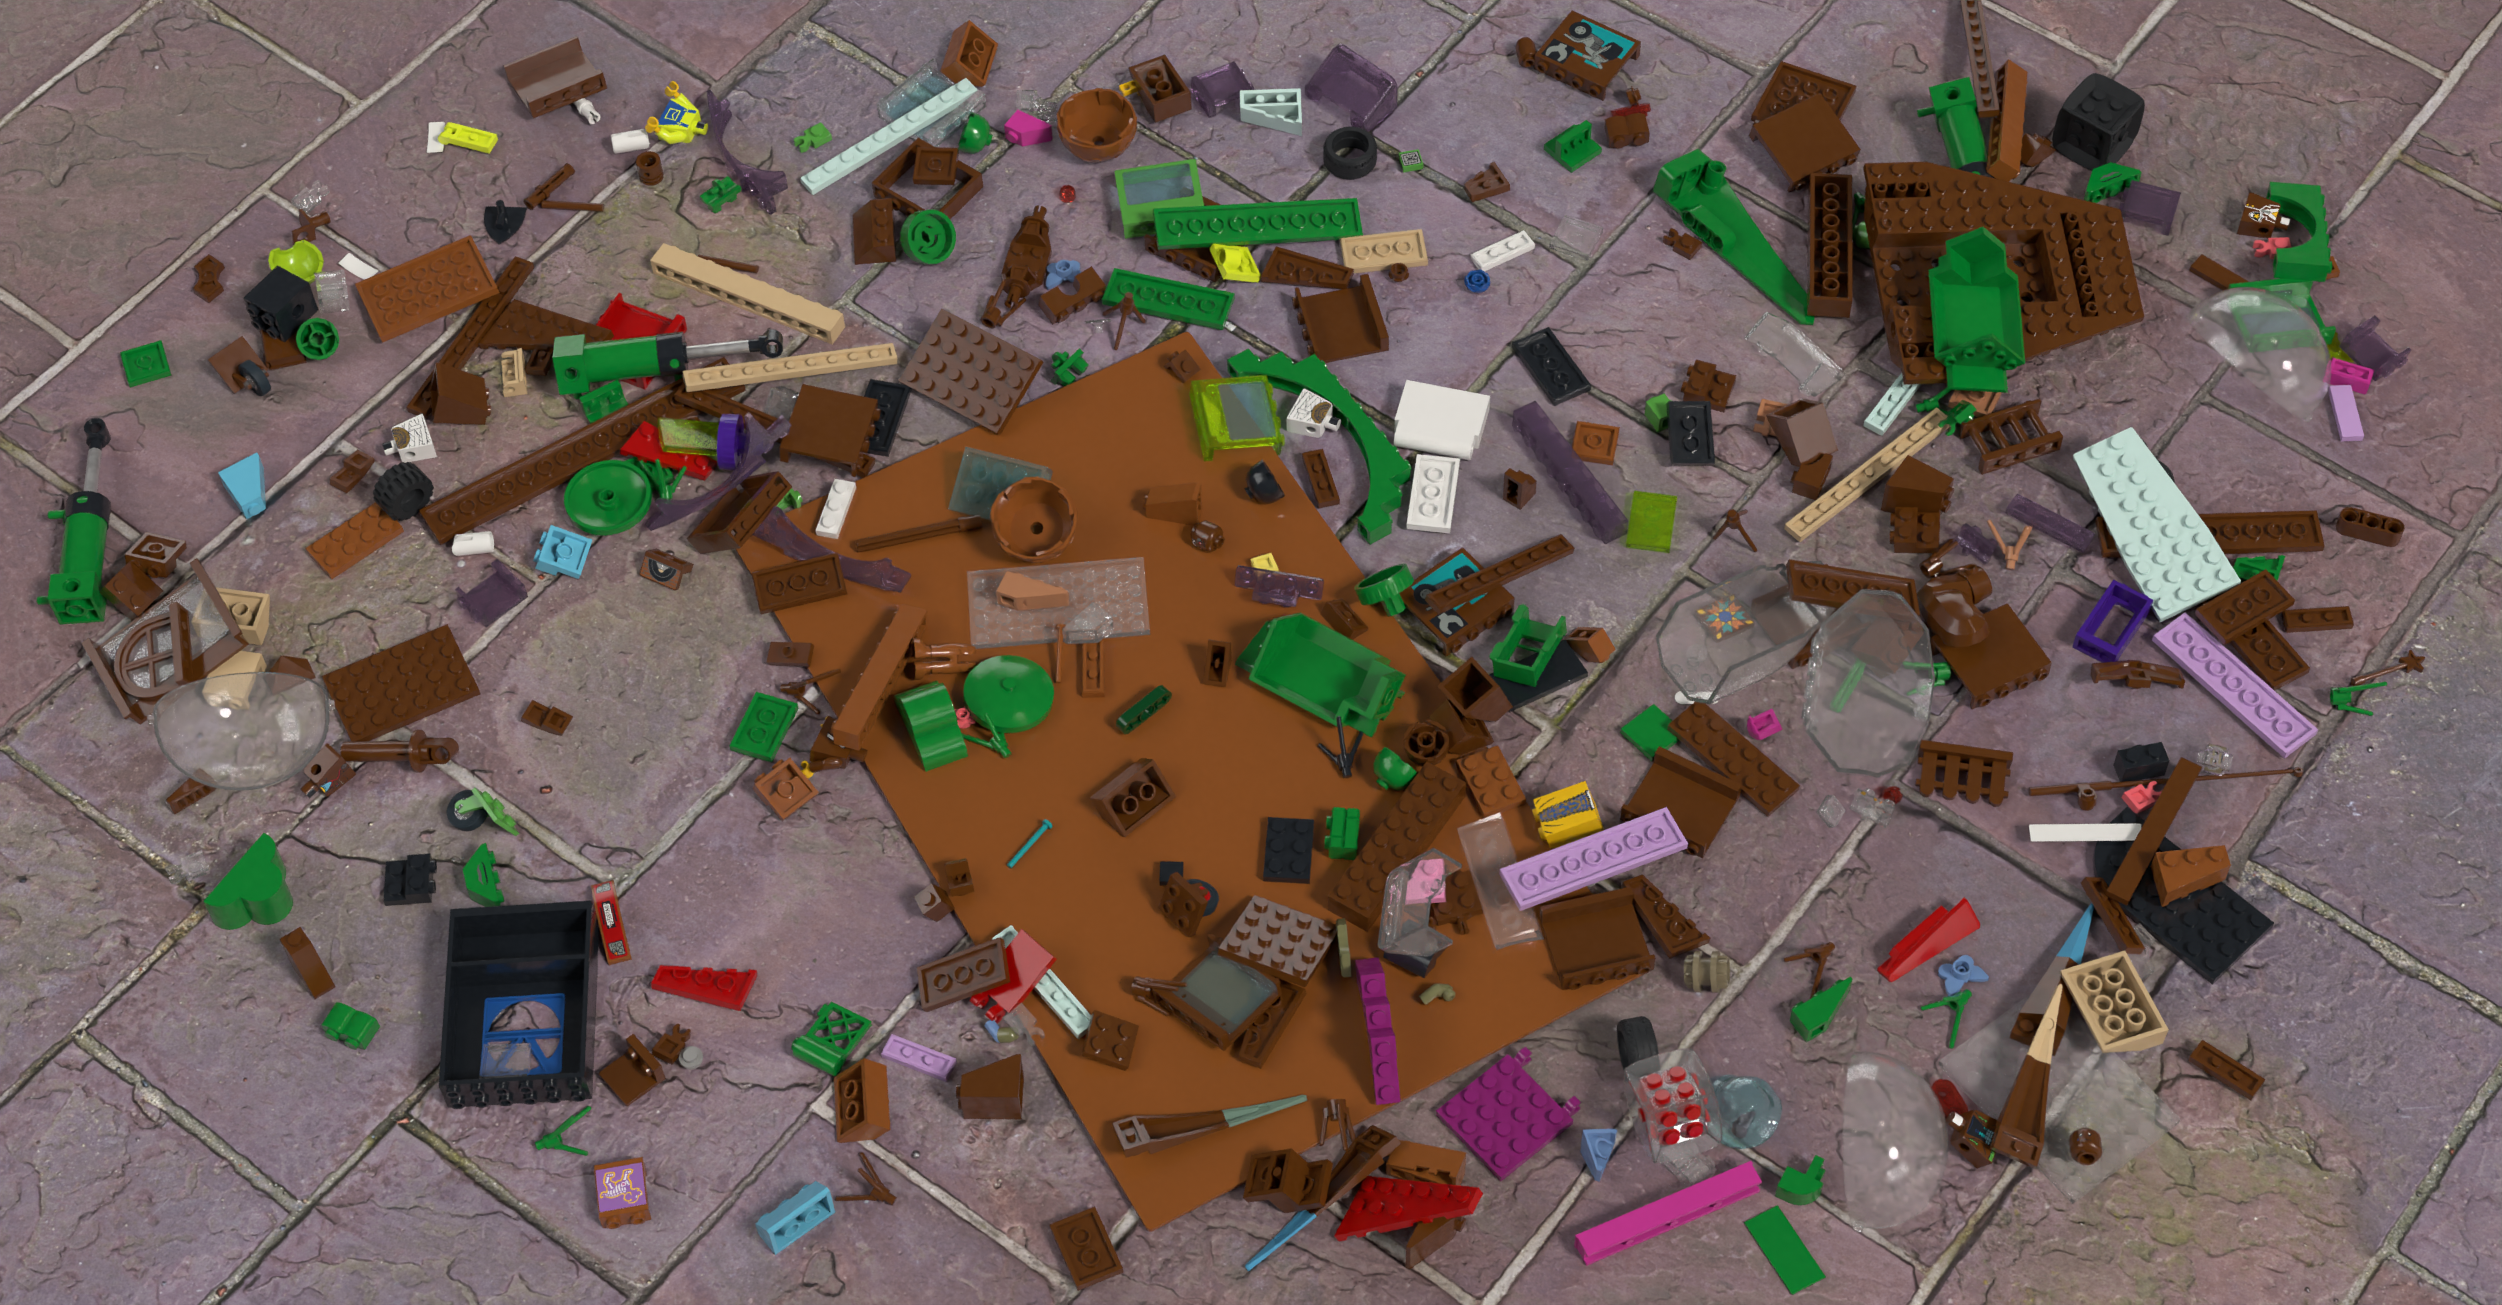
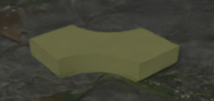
M1345 918L1337 919V944L1341 974L1343 977H1352L1347 924Z

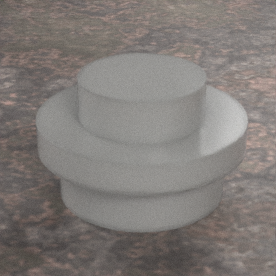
M694 1046L684 1048L679 1054L681 1066L689 1070L698 1068L703 1061L702 1051Z

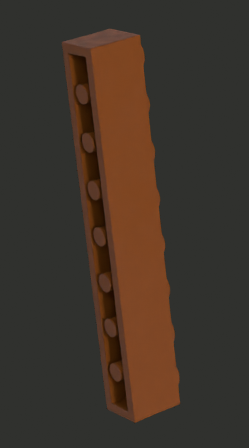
M2009 59L1995 72L1999 116L1991 117L1986 170L1987 173L1996 179L2007 182L2016 179L2020 173L2021 148L2023 145L2022 135L2024 133L2023 123L2025 120L2024 110L2026 108L2025 98L2027 96L2026 86L2028 83V72Z
M902 604L898 612H894L892 623L889 627L885 628L882 641L876 644L875 653L872 658L868 659L864 673H860L855 689H851L847 704H843L838 720L832 723L831 734H833L834 744L858 751L861 749L913 653V638L921 639L928 626L927 610Z

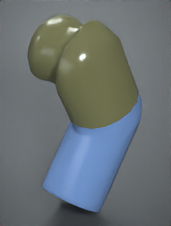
M989 1020L984 1025L992 1038L998 1043H1010L1019 1038V1031L1014 1027H999L995 1020Z

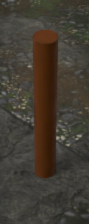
M542 200L541 204L544 209L604 211V204Z
M698 255L700 258L711 260L723 267L756 274L759 271L758 265Z

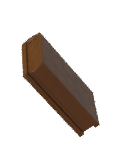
M259 330L263 344V357L269 370L307 363L306 356L302 354L297 345V331L286 342H283L277 338H272L267 332Z

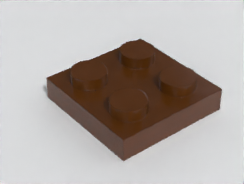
M917 147L913 183L916 185H955L959 156L958 148Z
M1094 1010L1081 1055L1126 1071L1129 1068L1139 1025Z

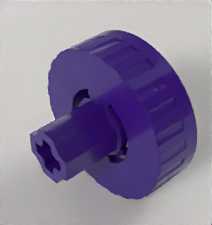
M722 414L717 435L718 467L720 470L738 471L741 466L743 453H761L762 436L761 434L744 433L742 415Z

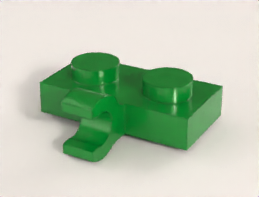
M1961 400L1946 413L1948 417L1941 420L1938 426L1941 428L1945 424H1949L1950 428L1945 434L1950 436L1955 432V424H1961L1962 422L1965 424L1970 421L1977 409L1972 403Z

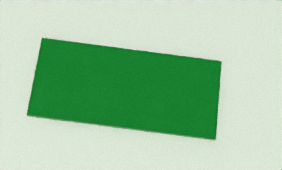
M1778 1205L1744 1222L1791 1295L1826 1278Z

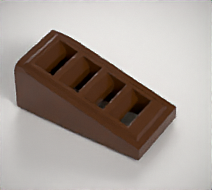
M197 770L166 799L170 811L175 815L211 794L216 788L209 776L201 770Z

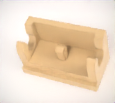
M522 348L502 353V358H512L501 361L504 397L527 394V378L524 369L526 362Z

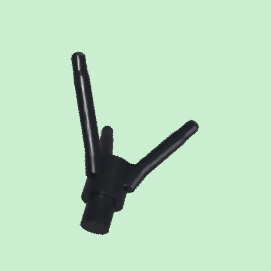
M1337 716L1341 754L1336 757L1321 743L1318 744V747L1339 766L1343 778L1352 777L1353 759L1364 733L1363 731L1359 732L1351 752L1346 753L1341 717Z

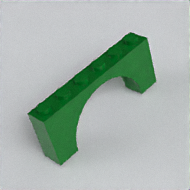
M2270 182L2266 198L2281 205L2279 213L2300 222L2311 235V239L2300 246L2276 248L2272 264L2274 278L2325 282L2327 274H2331L2332 261H2329L2331 248L2327 247L2329 243V234H2326L2328 222L2324 221L2326 207H2323L2325 196L2321 194V186Z

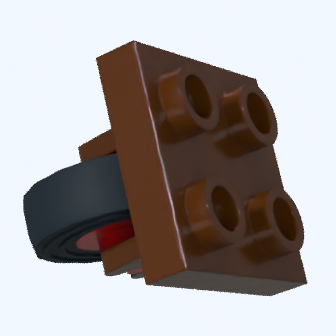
M1176 872L1170 875L1158 908L1189 938L1196 934L1202 917L1208 916L1216 910L1219 896L1216 889L1209 883L1198 879L1185 880Z

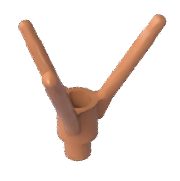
M1988 520L1987 523L2001 547L2003 555H2005L2006 569L2014 570L2015 562H2018L2019 551L2029 536L2032 526L2024 527L2016 546L2006 547L1992 521Z

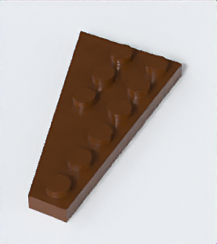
M514 299L480 340L478 345L481 349H488L489 346H494L498 349L517 347V349L522 348V350H548L549 347H554L555 337L585 334L586 343L608 341L614 335L609 329Z

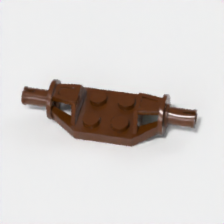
M1039 205L1035 206L1033 215L1027 216L1022 220L1021 228L1011 241L1001 272L1002 280L1006 281L1003 290L1008 295L1004 304L1008 308H1011L1012 302V309L1017 308L1019 298L1027 297L1030 291L1043 284L1047 266L1052 255L1048 235L1050 227L1044 220L1047 209L1041 206L1039 212Z

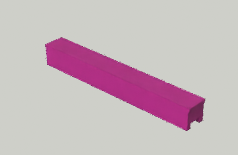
M1749 1161L1575 1235L1574 1247L1575 1249L1577 1248L1585 1265H1590L1759 1193L1760 1189L1757 1185L1761 1184L1762 1181L1753 1167L1752 1161Z

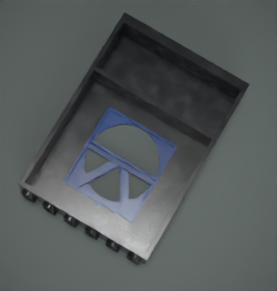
M592 900L450 909L439 1088L448 1108L463 1109L464 1107L471 1106L485 1108L489 1105L511 1106L512 1104L519 1103L533 1105L537 1102L559 1103L567 1100L581 1102L585 1099H592L599 950V923ZM522 1001H534L546 1005L555 1013L560 1023V1028L489 1032L492 1022L501 1011L512 1004ZM559 1038V1044L550 1058H546L535 1040ZM512 1041L500 1060L496 1062L490 1055L488 1043ZM525 1041L539 1066L528 1071L506 1069L507 1064L517 1049Z

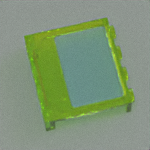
M1267 375L1191 381L1189 396L1204 461H1213L1214 450L1273 445L1277 455H1280L1281 447L1285 446V437L1283 433L1280 434L1281 420L1280 417H1276L1277 404L1276 400H1272L1273 387L1271 383H1268Z

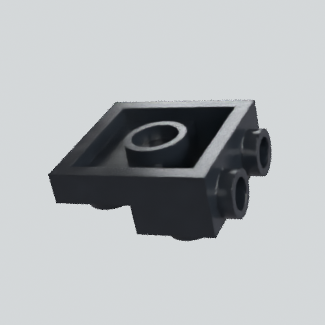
M430 853L407 855V860L386 862L383 900L385 906L432 903V894L436 893V882L433 880V874L437 873V862L432 859Z

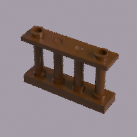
M2040 398L1971 419L1965 424L1961 423L1960 439L1971 436L1982 454L1978 466L1982 475L2060 450L2063 435L2060 431L2049 433L2038 416L2042 402ZM2030 418L2040 437L2029 439L2019 421ZM2010 424L2021 443L2009 445L1999 427ZM1990 430L2001 449L1993 452L1989 451L1979 433Z

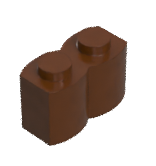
M1635 113L1626 117L1613 116L1605 119L1604 129L1609 148L1620 149L1627 145L1641 146L1649 142L1650 132L1645 114Z

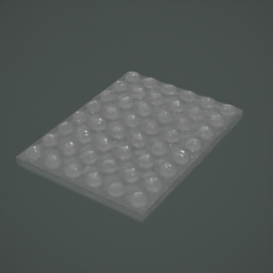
M2031 994L1939 1060L1938 1065L1986 1115L1998 1120L2030 1047L2009 1037L2019 1012ZM2070 1008L2063 1039L2056 1055L2051 1058L2044 1146L2037 1168L2073 1204L2178 1125L2181 1119L2114 1052L2102 1053L2088 1025ZM2080 1128L2093 1129L2101 1137L2102 1156L2092 1165H2082L2074 1161L2070 1154L2069 1137Z

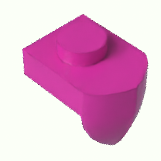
M1773 709L1767 710L1753 718L1750 715L1748 716L1747 731L1756 740H1762L1783 730Z

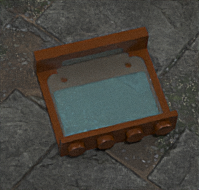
M1210 933L1207 935L1210 947L1174 980L1186 982L1187 987H1178L1179 990L1177 992L1152 988V992L1157 1004L1218 1048L1225 1051L1282 995L1278 977L1218 956V949L1224 939L1221 937L1217 938Z

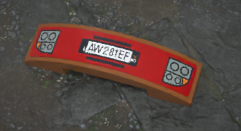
M614 880L591 885L608 964L613 965L632 960Z

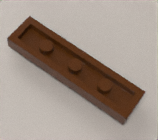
M2085 877L2081 885L2106 925L2108 932L2116 942L2120 951L2125 950L2127 954L2141 955L2145 947L2119 903L2105 895L2108 889L2107 883L2103 878Z

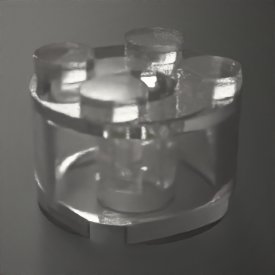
M344 269L314 273L320 314L350 311Z

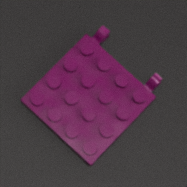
M1527 1047L1522 1048L1514 1058L1507 1054L1436 1110V1116L1500 1182L1573 1124L1571 1116L1581 1109L1579 1107L1581 1102L1575 1096L1571 1097L1561 1108L1522 1068L1532 1060L1529 1057L1532 1055V1052Z

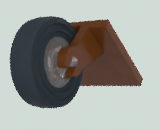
M243 336L208 359V362L233 394L245 388L246 390L251 389L258 396H264L271 390V385L267 379L269 376L268 368Z

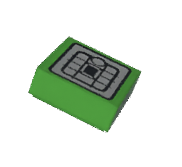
M1419 149L1399 153V161L1403 173L1423 169Z

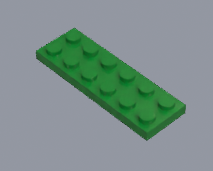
M1114 268L1102 298V305L1113 307L1122 301L1125 293L1130 292L1133 294L1134 304L1140 313L1223 330L1235 299V293Z

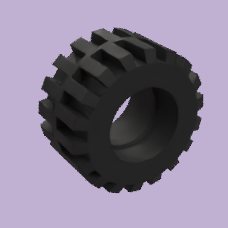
M401 462L398 465L392 466V468L386 470L380 476L379 481L374 486L373 499L393 520H408L412 516H416L419 510L429 503L430 497L433 495L432 490L434 486L432 481L414 463Z

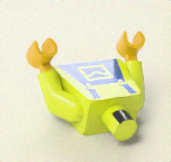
M671 81L669 83L670 88L668 86L665 88V94L669 97L674 96L675 99H670L659 121L655 117H649L645 130L648 133L656 132L655 135L658 136V139L664 140L668 144L690 143L696 133L706 135L708 124L701 122L699 110L682 93L679 94L677 92L679 89L678 84Z

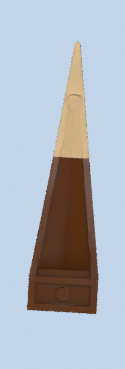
M2062 984L2056 986L1995 1124L1996 1129L1989 1148L2031 1168L2037 1167L2044 1146L2048 1084Z

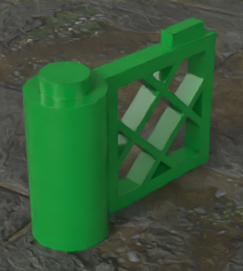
M831 1002L829 1005H823L817 1013L819 1017L806 1035H802L800 1038L797 1037L793 1041L791 1050H793L794 1057L832 1076H837L841 1072L847 1057L872 1026V1021ZM834 1011L842 1015L843 1019L829 1022L828 1017ZM852 1023L863 1025L860 1030L850 1032L848 1024ZM845 1026L846 1033L833 1035L831 1028ZM828 1029L830 1036L820 1038L815 1034L818 1030ZM848 1039L849 1044L845 1049L836 1046L835 1041Z

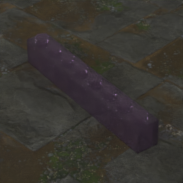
M1533 401L1514 410L1513 429L1521 434L1526 446L1531 447L1536 459L1544 464L1549 476L1554 477L1557 481L1559 489L1568 495L1572 506L1577 507L1581 512L1583 520L1591 525L1595 536L1601 538L1604 544H1607L1626 535L1628 532V519L1538 403Z

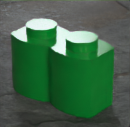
M339 1002L335 1003L321 1024L325 1031L324 1035L332 1041H345L344 1043L354 1050H357V1048L365 1050L380 1028L376 1018Z

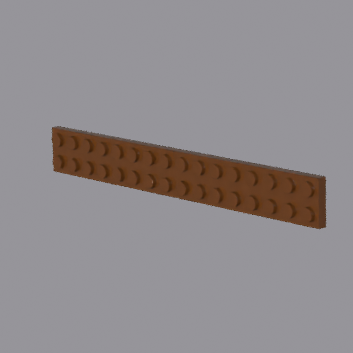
M723 357L703 368L730 364ZM681 378L420 509V515L438 543L442 545L454 539L455 535L464 534L572 479L583 468L620 455V449L644 421L665 432L679 425L681 420L689 416H697L703 413V411L675 400V393L684 382V379ZM745 385L708 389L727 398H732L746 391Z

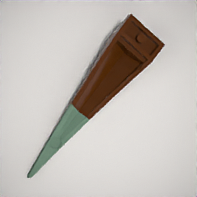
M1300 1095L1263 1104L1218 1111L1133 1116L1113 1122L1112 1124L1124 1155L1127 1158L1146 1151L1149 1154H1153L1307 1101V1096Z

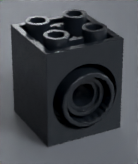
M278 265L243 298L246 310L252 320L251 324L257 330H263L272 338H277L283 342H286L304 322L319 310L309 282Z

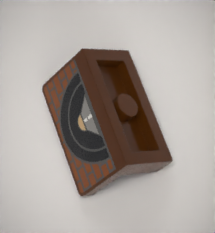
M656 548L645 552L639 575L670 589L678 590L683 574L692 572L694 564Z

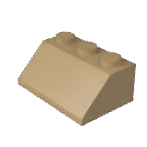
M204 588L191 623L198 637L216 639L226 632L228 627ZM216 588L248 643L262 645L269 627L270 595Z

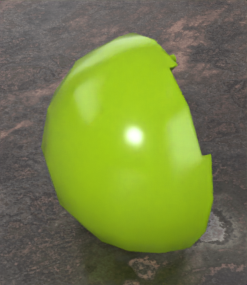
M306 240L295 242L294 246L288 250H280V248L271 250L268 262L271 271L278 265L311 284L321 275L324 260L322 253L315 245Z

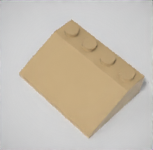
M2125 950L2060 970V975L2102 1053L2142 1051L2163 1044L2169 1029Z

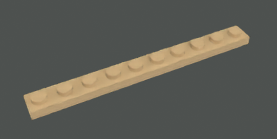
M893 343L686 370L683 371V379L686 391L692 392L897 364V355Z
M1935 408L1788 521L1784 529L1799 542L1803 541L1900 466L1907 455L1913 456L1950 427L1949 424H1945L1941 428L1938 426V423L1948 416L1938 408Z

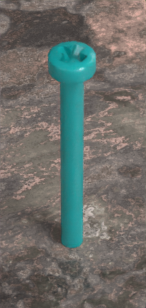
M1046 819L1042 821V827L1007 864L1009 868H1012L1046 829L1050 830L1053 827L1050 821Z

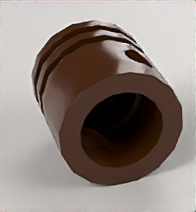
M646 151L638 155L636 166L641 183L648 186L659 184L664 178L659 155L652 151Z

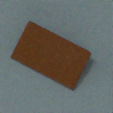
M1343 599L1327 601L1321 611V615L1335 631L1352 640L1369 629Z

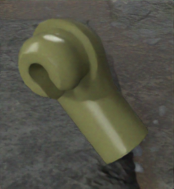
M1435 983L1420 994L1419 997L1427 1005L1436 997H1443L1446 1001H1451L1455 998L1456 994L1451 985Z

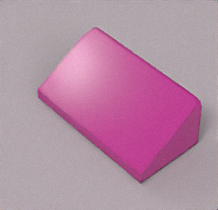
M2332 357L2324 382L2331 385H2351L2352 391L2367 394L2374 370Z

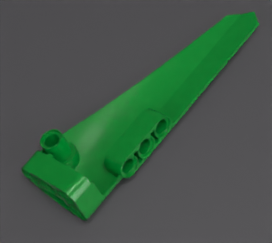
M1696 149L1664 164L1658 172L1653 192L1681 216L1682 222L1687 228L1799 324L1813 325L1815 316L1807 315V293L1773 250L1724 177L1726 171L1725 164L1720 161H1713L1700 149Z

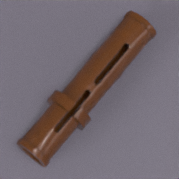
M566 163L545 183L538 185L530 196L524 199L525 206L533 210L542 200H547L555 189L575 173L574 168Z

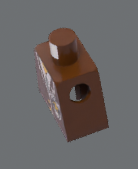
M2249 192L2237 234L2268 239L2271 238L2274 228L2287 231L2290 219L2278 216L2281 207L2279 203Z

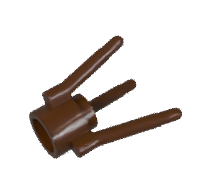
M1002 280L995 296L990 295L985 311L980 319L981 323L988 328H995L996 325L1001 327L1003 322L1026 302V298H1023L1018 302L1017 308H1011L1001 317V311L995 306L1006 283L1005 280Z
M1953 539L1948 540L1939 548V553H1933L1919 564L1920 570L1926 578L1932 576L1935 578L1964 570V566L1941 571L1943 563L1940 558L1956 547L1958 542H1953Z
M1136 976L1132 983L1131 993L1138 996L1137 1001L1143 1002L1169 1016V1011L1147 999V997L1153 996L1152 988L1177 992L1179 990L1178 987H1187V983Z
M1345 1099L1328 1100L1327 1108L1322 1109L1323 1120L1319 1145H1324L1328 1117H1330L1331 1121H1339L1343 1150L1347 1151L1348 1145L1344 1120L1346 1121L1351 1142L1356 1138L1349 1115V1107H1346Z

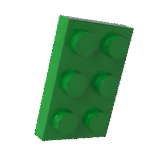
M756 692L729 745L730 751L773 762L799 709L798 703Z

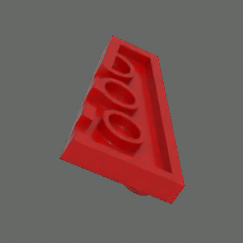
M646 421L639 426L620 449L621 455L628 456L629 454L638 457L640 461L647 462L648 460L656 463L655 460L659 459L662 468H674L678 470V473L683 466H686L685 475L704 481L717 467V461Z

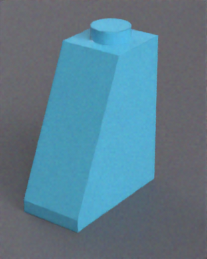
M257 452L218 472L223 486L246 519L266 509L264 467Z

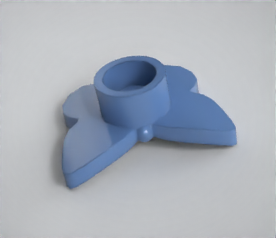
M1060 260L1057 263L1049 264L1047 266L1046 289H1052L1063 281L1074 282V277L1081 273L1080 263L1074 260Z
M1962 955L1953 965L1947 963L1941 965L1938 971L1939 977L1945 979V990L1948 996L1955 995L1961 990L1964 983L1968 981L1986 982L1989 980V976L1980 967L1974 966L1973 959L1968 955Z

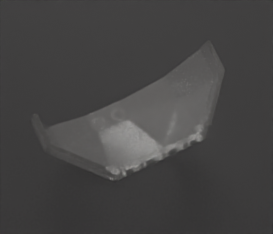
M1861 589L1822 622L1820 630L1815 634V637H1812L1810 653L1813 656L1809 657L1807 676H1810V678L1806 680L1804 698L1807 700L1803 702L1801 719H1804L1803 724L1806 727V733L1837 772L1851 776L1878 778L1911 764L1929 725L1935 674L1929 629L1904 597L1893 591Z

